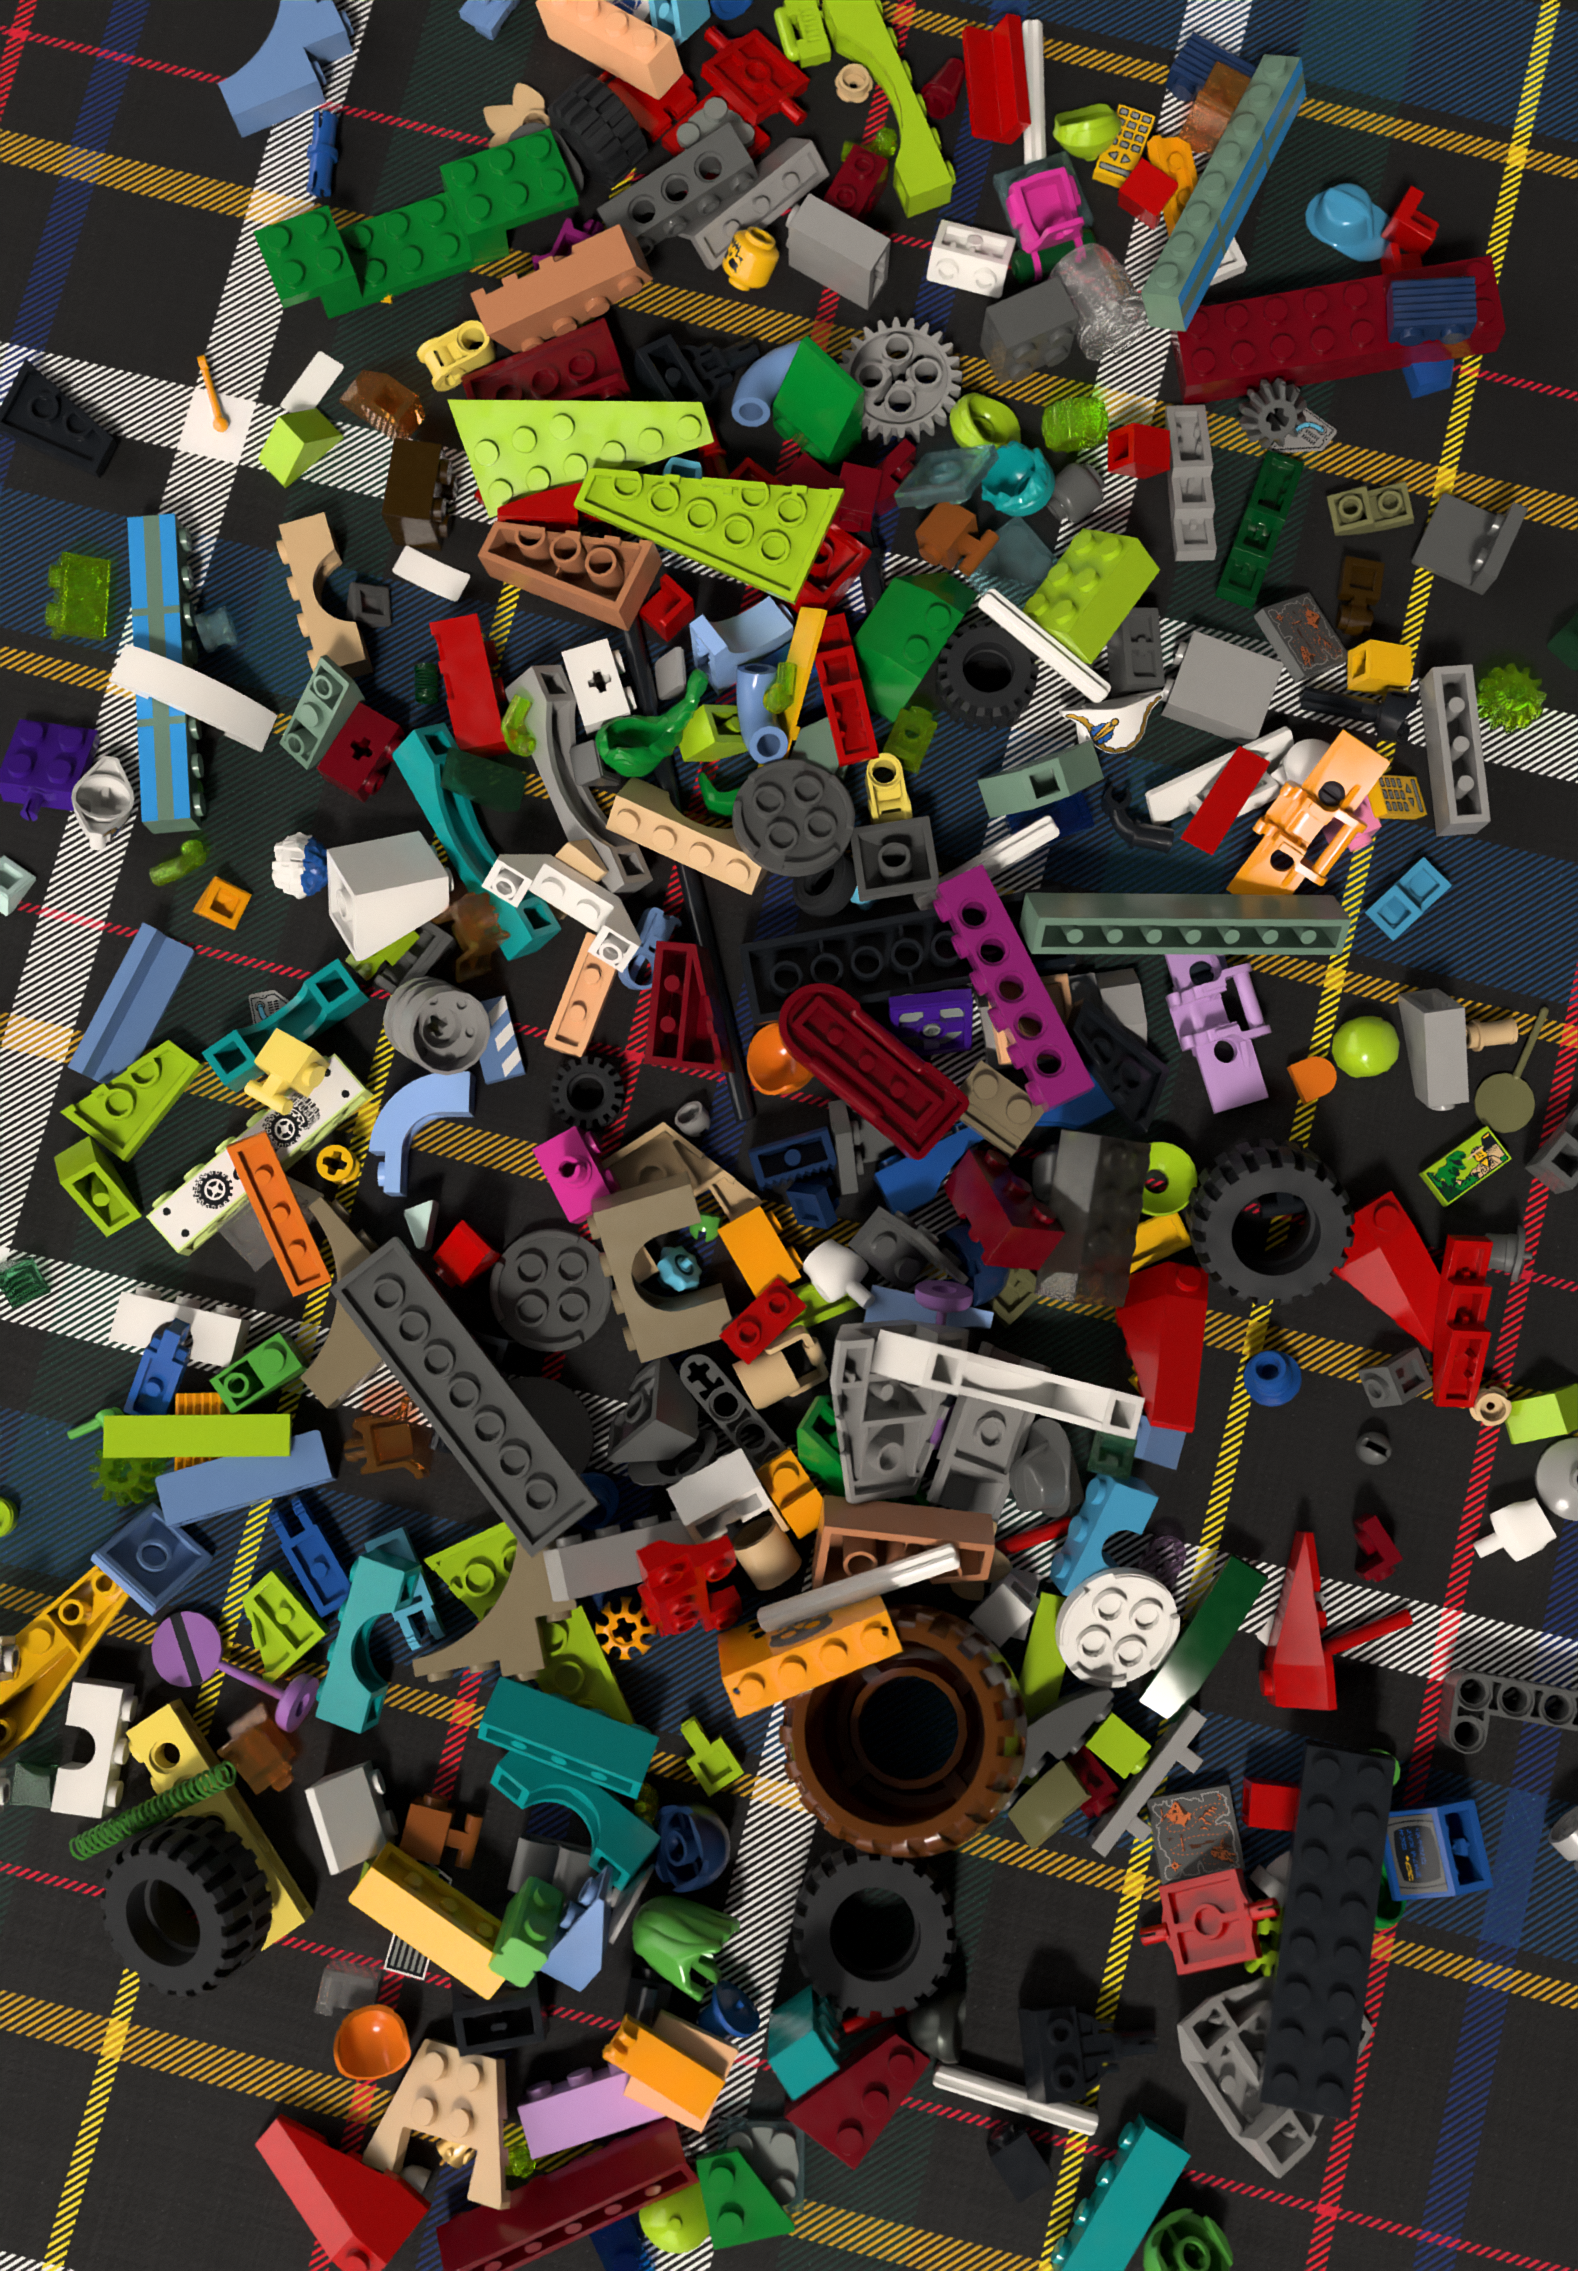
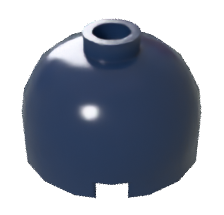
M963 1224L940 1233L937 1236L939 1239L937 1245L940 1247L939 1250L945 1247L962 1261L959 1269L969 1278L965 1286L972 1289L974 1293L973 1302L970 1307H976L985 1304L1002 1292L1007 1285L1010 1268L984 1265L981 1256L985 1250L980 1240L977 1243L972 1241L968 1235L972 1225ZM952 1278V1279H944V1281H950V1282L959 1283L958 1281H956V1280L953 1279V1278Z
M683 1802L663 1806L658 1811L653 1822L659 1821L657 1834L661 1838L651 1857L653 1864L656 1865L655 1869L659 1878L664 1883L671 1881L677 1887L673 1890L678 1893L700 1889L711 1884L725 1870L730 1855V1837L723 1819L714 1809L698 1802Z

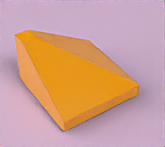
M214 876L192 912L235 930L252 894Z

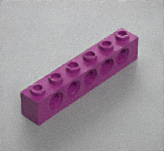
M983 864L939 884L935 893L937 899L933 900L935 911L942 923L949 921L955 933L951 937L954 949L960 959L967 957L974 971L969 973L971 982L979 996L986 995L992 1009L988 1010L989 1018L998 1033L1004 1031L1010 1043L1006 1050L1012 1064L1017 1070L1022 1068L1028 1078L1029 1083L1025 1084V1088L1035 1107L1041 1105L1044 1112L1047 1113L1090 1092L1095 1085ZM968 909L978 910L983 915L984 922L978 926H971L963 920L962 913ZM987 945L997 947L1002 953V960L996 963L987 962L981 955V949ZM1004 982H1013L1020 988L1021 996L1014 1000L1006 999L1001 995L999 985ZM1023 1018L1033 1019L1039 1026V1034L1034 1037L1023 1035L1019 1031L1018 1021ZM1041 1055L1052 1056L1058 1065L1057 1072L1045 1074L1040 1071L1037 1066V1057Z

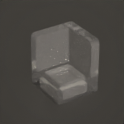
M332 1959L324 1968L315 2013L332 2016L338 2007L354 2011L365 2006L374 2005L382 1969Z

